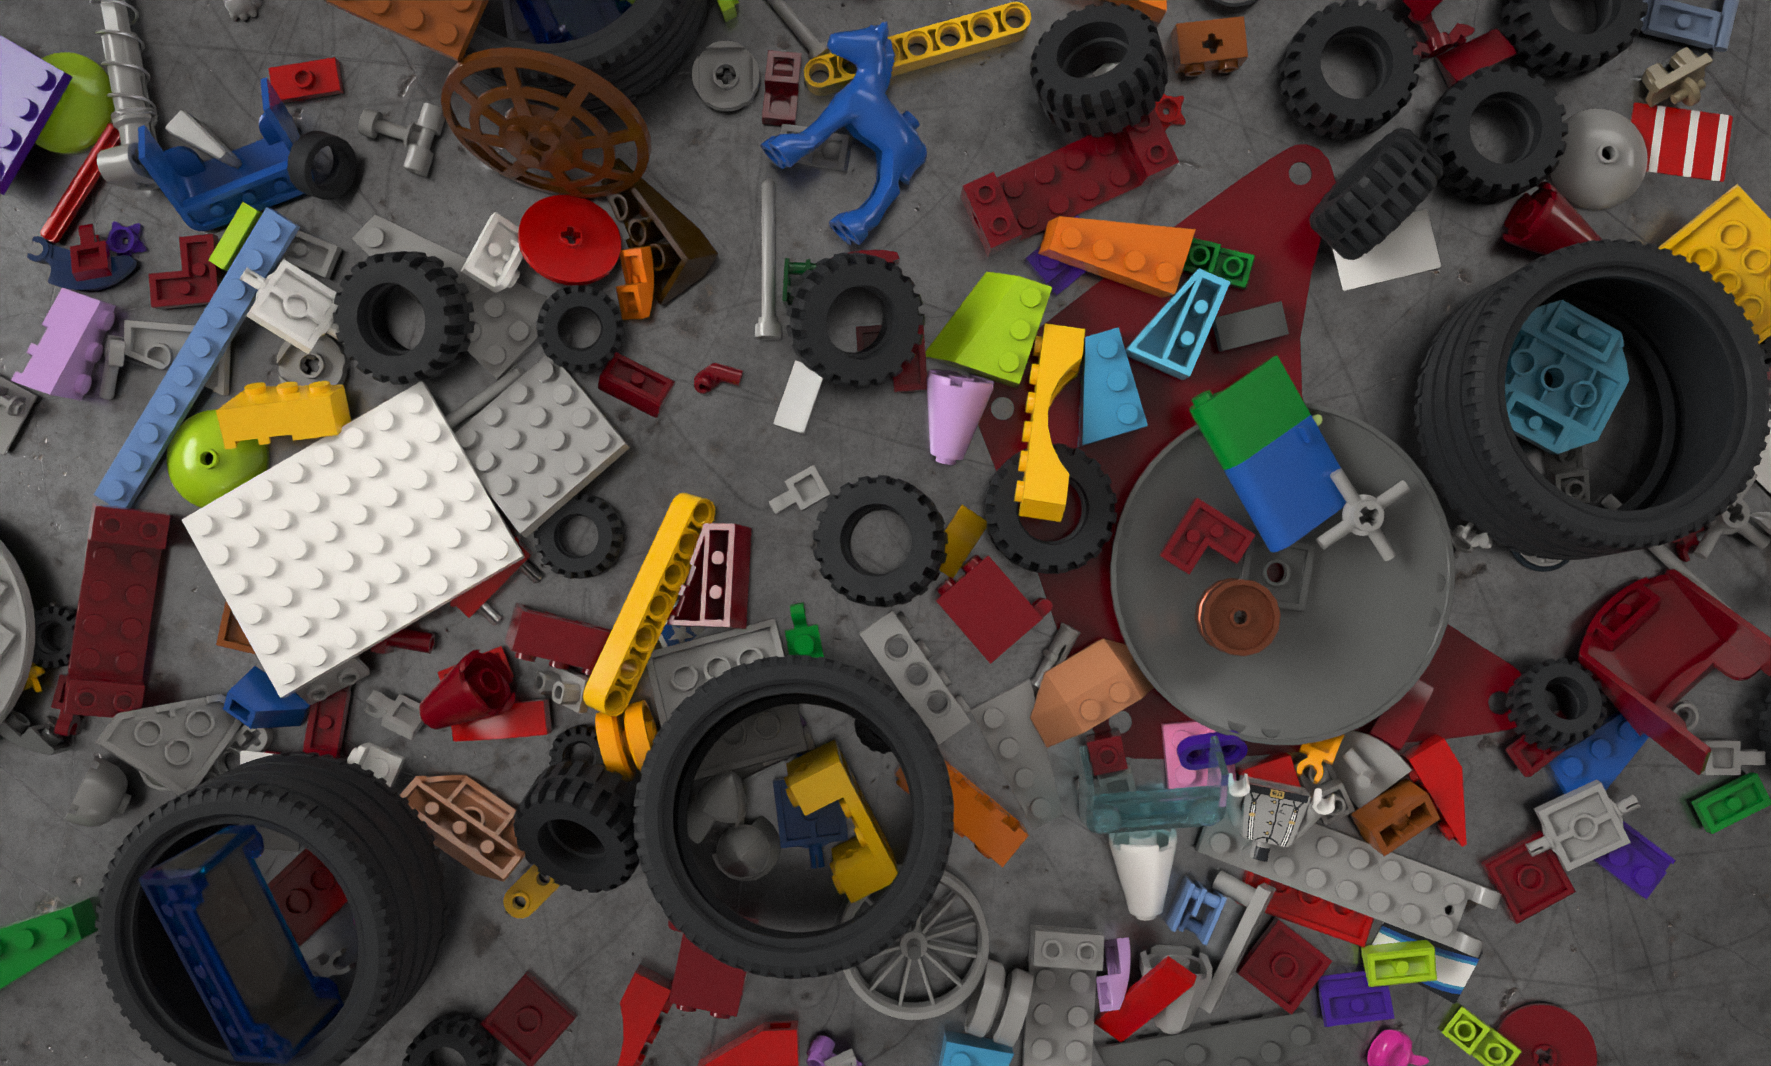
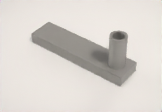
M1223 870L1218 873L1212 888L1246 906L1247 909L1199 1006L1210 1014L1219 1007L1276 891V888L1265 882L1258 885L1256 889Z

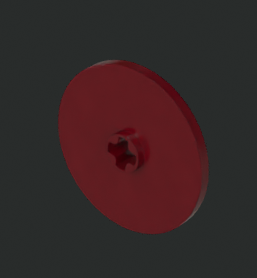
M1546 1003L1522 1006L1508 1014L1496 1028V1031L1522 1050V1053L1512 1066L1597 1065L1596 1046L1588 1028L1574 1014L1559 1006ZM1537 1050H1548V1054L1551 1056L1548 1061L1544 1059L1538 1061Z

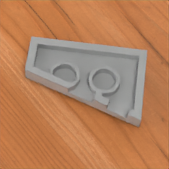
M124 320V354L158 369L168 371L195 325ZM231 343L205 384V387L223 396L229 395Z

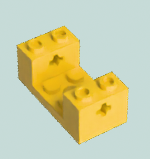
M834 739L786 763L788 775L784 777L788 788L785 790L794 808L800 806L806 816L839 800L847 819L851 817L855 826L854 832L856 837L831 849L833 861L829 865L833 873L831 877L840 895L846 893L852 904L890 885L899 872L894 852L836 740Z

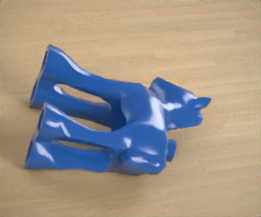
M887 21L875 26L871 24L863 29L831 34L827 43L830 53L855 64L857 71L854 78L834 95L818 119L804 131L795 134L771 136L760 145L763 152L775 165L781 169L785 166L792 167L802 157L817 149L835 131L845 126L855 139L876 152V182L869 197L858 209L840 213L829 221L832 230L848 245H851L853 242L860 245L866 239L869 232L879 225L886 209L900 194L899 181L909 185L914 172L925 163L927 158L926 145L921 141L916 131L920 126L918 120L908 111L901 114L885 95L890 84L892 67L895 61L892 42L888 39L889 28Z

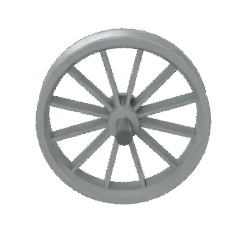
M902 864L897 865L898 870H900ZM946 870L939 884L951 889L953 893L925 924L920 922L921 913L915 923L895 940L897 942L872 957L901 949L870 984L863 979L856 966L843 970L846 979L856 994L869 1006L883 1014L905 1020H922L937 1017L960 1005L970 996L982 978L989 954V935L985 917L972 891L959 878ZM870 895L852 904L848 901L842 915L841 924L854 918L864 901L870 906L875 901ZM958 896L964 901L973 915V918L932 931L928 930ZM974 925L977 927L976 950L930 940ZM927 948L972 957L974 961L966 976L961 980ZM925 955L957 986L941 997L934 999L921 957ZM906 956L907 961L898 1001L875 990L876 986ZM912 960L918 961L930 998L929 1001L917 1003L903 1002Z

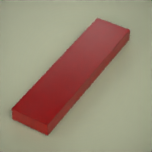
M1167 956L1127 989L1120 1010L1099 1012L1094 1024L1118 1041L1123 1042L1194 986L1197 976Z

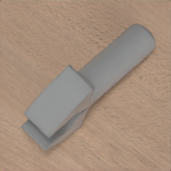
M108 335L103 350L105 364L99 396L103 399L110 400L114 398L119 367H123L125 341H122L123 337Z

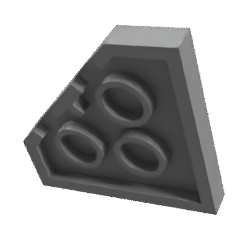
M222 694L117 713L95 741V744L174 793L181 795L199 785L242 725V722L223 710L226 697Z

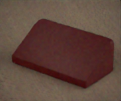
M1496 28L1436 56L1435 60L1450 88L1468 74L1471 75L1476 70L1486 66L1493 68L1510 60L1517 53L1509 41Z
M616 352L599 376L598 389L657 418L675 385V381Z

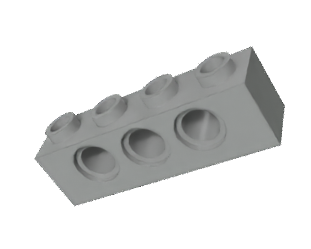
M892 609L860 631L859 635L904 699L920 715L939 745L971 722L967 714L972 710L961 694L955 698L950 692L948 686L952 682L942 667L935 670L928 659L933 655L923 640L920 639L918 642H915L908 631L913 629V626L904 613L901 611L896 615ZM902 638L907 642L908 649L904 655L894 656L889 652L888 645L892 639ZM913 666H922L927 670V678L924 682L915 684L908 679V671ZM936 693L944 695L947 699L946 706L940 711H933L927 705L929 697Z

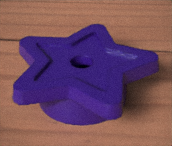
M116 221L112 222V230L109 232L106 241L110 250L115 251L118 256L128 255L130 257L133 253L147 251V247L140 240L141 224L136 223L129 227H124ZM127 238L128 243L124 245L123 240Z

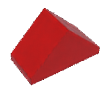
M1284 751L1240 764L1235 769V772L1239 775L1247 773L1249 777L1301 787L1291 755Z

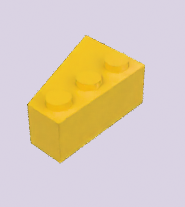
M317 381L304 386H298L297 382H284L277 386H266L263 382L251 383L244 387L245 390L216 410L225 449L237 448V444L240 441L258 439L259 445L271 444L270 437L292 435L293 441L334 436L341 433L342 427L351 422L344 385H330L329 381Z

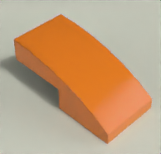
M651 246L623 249L620 251V260L625 284L615 287L622 320L648 318L652 307L654 291V268Z

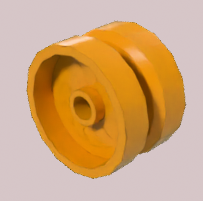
M645 700L628 704L623 716L620 714L613 717L598 712L595 717L598 744L606 770L612 773L614 771L623 775L622 779L626 782L632 781L635 778L636 767L641 771L648 750H651L654 744L653 740L658 733L652 712Z

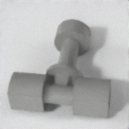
M423 103L418 122H410L408 127L382 120L381 112L365 108L359 119L358 131L359 134L371 138H376L381 133L404 140V147L409 150L403 167L411 173L427 177L434 156L430 151L434 135L440 136L445 117L441 107Z

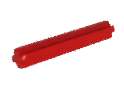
M112 123L107 124L41 229V236L53 243L59 242L99 179L101 173L97 165L98 153L101 150L121 144L119 130L113 127Z

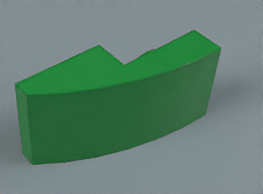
M1193 238L1182 272L1192 275L1200 268L1230 281V287L1246 290L1255 255L1222 248L1221 244Z

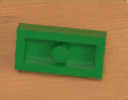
M1750 772L1691 803L1705 831L1714 834L1770 806L1771 799L1759 775Z

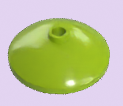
M61 52L41 58L73 78L35 143L46 150L59 154H77L92 149L107 124H113L111 114L115 111L113 97L107 96L108 93H112L108 73L93 60L76 53Z
M216 410L197 413L184 421L171 440L167 450V470L172 484L183 498L200 508L267 471L270 464L268 445H259L258 439L240 441L237 444V448L225 449ZM208 453L213 455V462L210 465L205 462V457Z

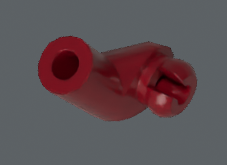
M712 363L696 374L694 388L698 393L706 394L722 382L740 386L744 370L720 363Z

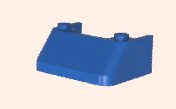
M267 77L261 79L264 113L259 119V130L264 139L232 151L242 161V165L238 169L216 158L203 162L193 149L185 146H177L163 151L145 125L138 127L140 162L184 222L196 231H209L230 223L242 202L261 211L266 207H271L304 194L291 182L287 170L289 153L293 144L300 138L292 116ZM312 169L311 174L314 181V173Z

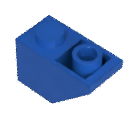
M254 666L227 692L223 710L250 729L301 726L306 720L310 705L297 693H293L286 698H280L267 673Z

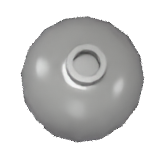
M95 756L91 765L97 766V768H89L70 806V809L76 811L75 815L67 813L64 819L67 822L85 827L102 826L108 823L116 812L123 815L132 796L125 793L128 784L125 773L117 765Z

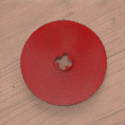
M554 195L543 198L531 205L520 221L518 244L524 259L537 273L553 282L564 285L591 284L608 275L618 261L621 251V237L616 223L603 208L585 198L570 195ZM565 236H571L575 244H570Z

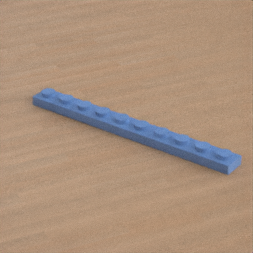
M265 208L93 495L112 506L132 507L245 320L247 313L255 303L258 290L239 278L247 267L265 279L272 274L300 229L299 225L274 209Z

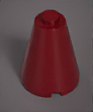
M1546 181L1535 186L1538 190L1532 195L1525 192L1517 200L1504 226L1509 228L1508 234L1503 233L1505 241L1542 255H1547L1550 252L1577 243L1602 240L1552 184Z
M473 650L466 654L421 701L419 711L422 721L430 728L438 730L497 716L508 711L514 704L515 692H510L509 683L513 679L502 660L491 652L483 654L479 652L480 650Z

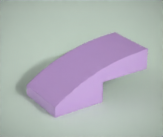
M1129 937L1104 941L1108 975L1096 977L1100 1012L1120 1010L1125 998L1130 975Z

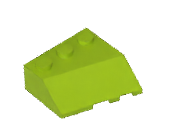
M986 271L925 351L926 358L1017 389L1052 287L1021 276Z

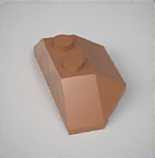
M1102 638L1044 672L1030 720L1048 748L1090 730L1142 699L1154 687L1141 672L1125 644Z
M467 775L416 776L399 795L401 798L406 797L410 801L408 805L411 809L416 808L419 812L417 816L421 822H426L428 834H433L435 838L433 844L478 875L504 882L526 854L525 851H520L517 845V837L514 834L513 823L516 809Z

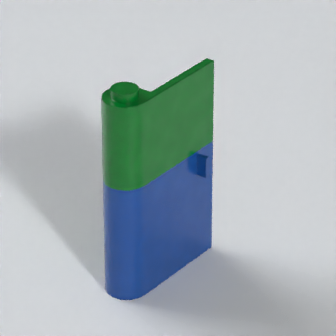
M1278 355L1273 356L1225 390L1214 394L1207 390L1191 400L1194 404L1189 408L1192 417L1270 552H1278L1289 547L1344 507L1346 501L1330 477L1332 472L1341 467Z

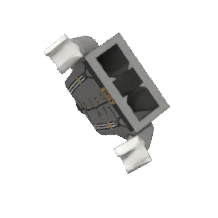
M1233 773L1227 774L1228 787L1224 806L1231 824L1238 828L1241 837L1252 840L1249 857L1255 860L1268 862L1273 845L1290 847L1293 841L1300 839L1322 815L1330 814L1335 809V794H1332L1330 798L1322 799V789L1320 788L1314 790L1313 800H1311L1310 794L1302 787L1249 777L1247 773L1241 775L1239 781H1235Z

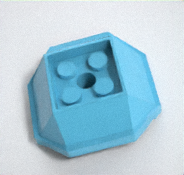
M1564 300L1537 307L1518 332L1506 367L1505 399L1514 434L1552 455L1598 441L1629 382L1627 362L1622 348L1624 347L1622 332ZM1546 371L1553 378L1551 387H1548L1544 381Z

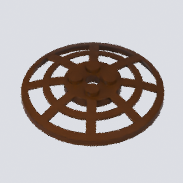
M512 47L486 49L472 53L461 59L460 62H457L451 68L442 88L441 105L443 115L460 143L488 167L524 186L555 195H570L580 198L603 197L630 188L639 181L646 171L652 151L651 136L647 124L638 109L610 82L573 61L532 49ZM502 68L507 86L490 89L478 97L461 81L478 71ZM517 68L548 73L575 84L567 98L543 89L522 86ZM454 91L472 106L469 114L471 130L461 126L452 109L451 96ZM590 92L614 110L628 129L608 133L596 117L580 106ZM511 98L515 107L509 109L503 116L489 105L498 100ZM527 99L542 101L559 109L555 111L544 106L531 105ZM481 114L500 127L499 136L482 132L480 126ZM573 116L578 118L585 125H587L596 136L584 137V134L582 133L581 129L571 120V118ZM635 141L638 159L635 171L629 173L613 169L616 159L614 145ZM491 146L506 148L517 160L512 164L498 154ZM602 148L604 153L602 166L582 159L585 149ZM529 168H537L549 171L555 179L539 176L527 170ZM578 168L592 173V175L571 180L565 171ZM604 178L618 180V182L602 186L582 187L592 185Z

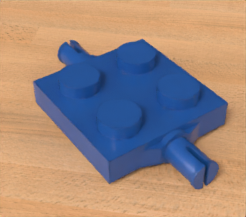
M803 753L796 754L797 758L802 756ZM784 778L773 779L781 848L797 846L809 848L810 867L812 869L817 868L816 855L818 867H825L822 847L831 842L849 839L846 816L839 800L805 816L800 806L794 808L785 790L788 787Z

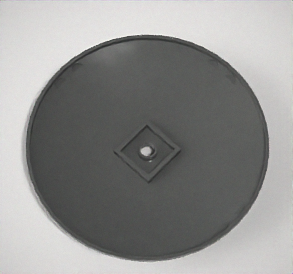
M1305 403L1311 416L1316 414L1322 416V423L1318 428L1358 495L1367 494L1376 498L1401 480L1405 481L1409 486V493L1384 509V521L1380 527L1397 554L1394 558L1384 561L1368 535L1360 536L1352 532L1323 550L1316 538L1343 521V508L1289 547L1278 552H1270L1197 424L1169 443L1149 463L1138 478L1122 509L1112 544L1110 582L1114 612L1126 646L1141 672L1170 704L1189 718L1224 735H1234L1252 743L1300 745L1319 742L1346 734L1382 715L1415 685L1429 666L1443 638L1453 604L1455 557L1451 533L1437 495L1423 472L1408 454L1375 427L1339 410L1312 403ZM1195 498L1201 499L1256 534L1238 564H1234L1207 547L1190 575L1158 555ZM1362 509L1360 511L1363 515L1359 517L1360 521H1364L1366 519L1364 514L1367 513V509ZM1273 563H1279L1284 569V576L1278 582H1272L1267 576V569ZM1227 578L1256 581L1268 588L1277 600L1281 614L1279 631L1272 643L1259 653L1239 656L1221 652L1207 644L1198 632L1195 621L1197 602L1203 591L1216 581ZM1237 611L1234 614V621L1237 624L1240 622L1238 617L1242 616L1241 611Z

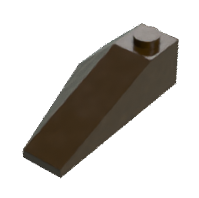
M620 158L615 159L613 169L629 173L634 172ZM604 178L601 184H612L618 182V180ZM640 178L630 188L607 196L616 219L623 221L630 238L625 240L628 248L651 246L654 268L653 296L660 305L666 304L704 277L717 257V251L700 228L643 178Z

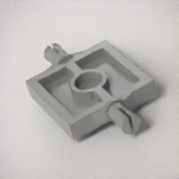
M1596 779L1534 808L1542 824L1544 836L1528 844L1526 843L1525 846L1532 857L1552 849L1556 853L1562 867L1568 872L1631 843L1623 828L1622 815L1641 808L1633 794L1614 803L1608 797L1602 783Z

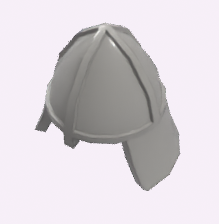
M722 771L709 778L688 804V836L697 844L704 840L715 821L732 823L734 828L744 824L748 811L746 807L747 798L741 778L733 771Z
M761 815L752 825L741 824L736 828H727L719 838L716 848L717 853L712 854V857L718 869L729 878L739 881L757 880L768 874L776 865L781 851L780 837L774 825Z

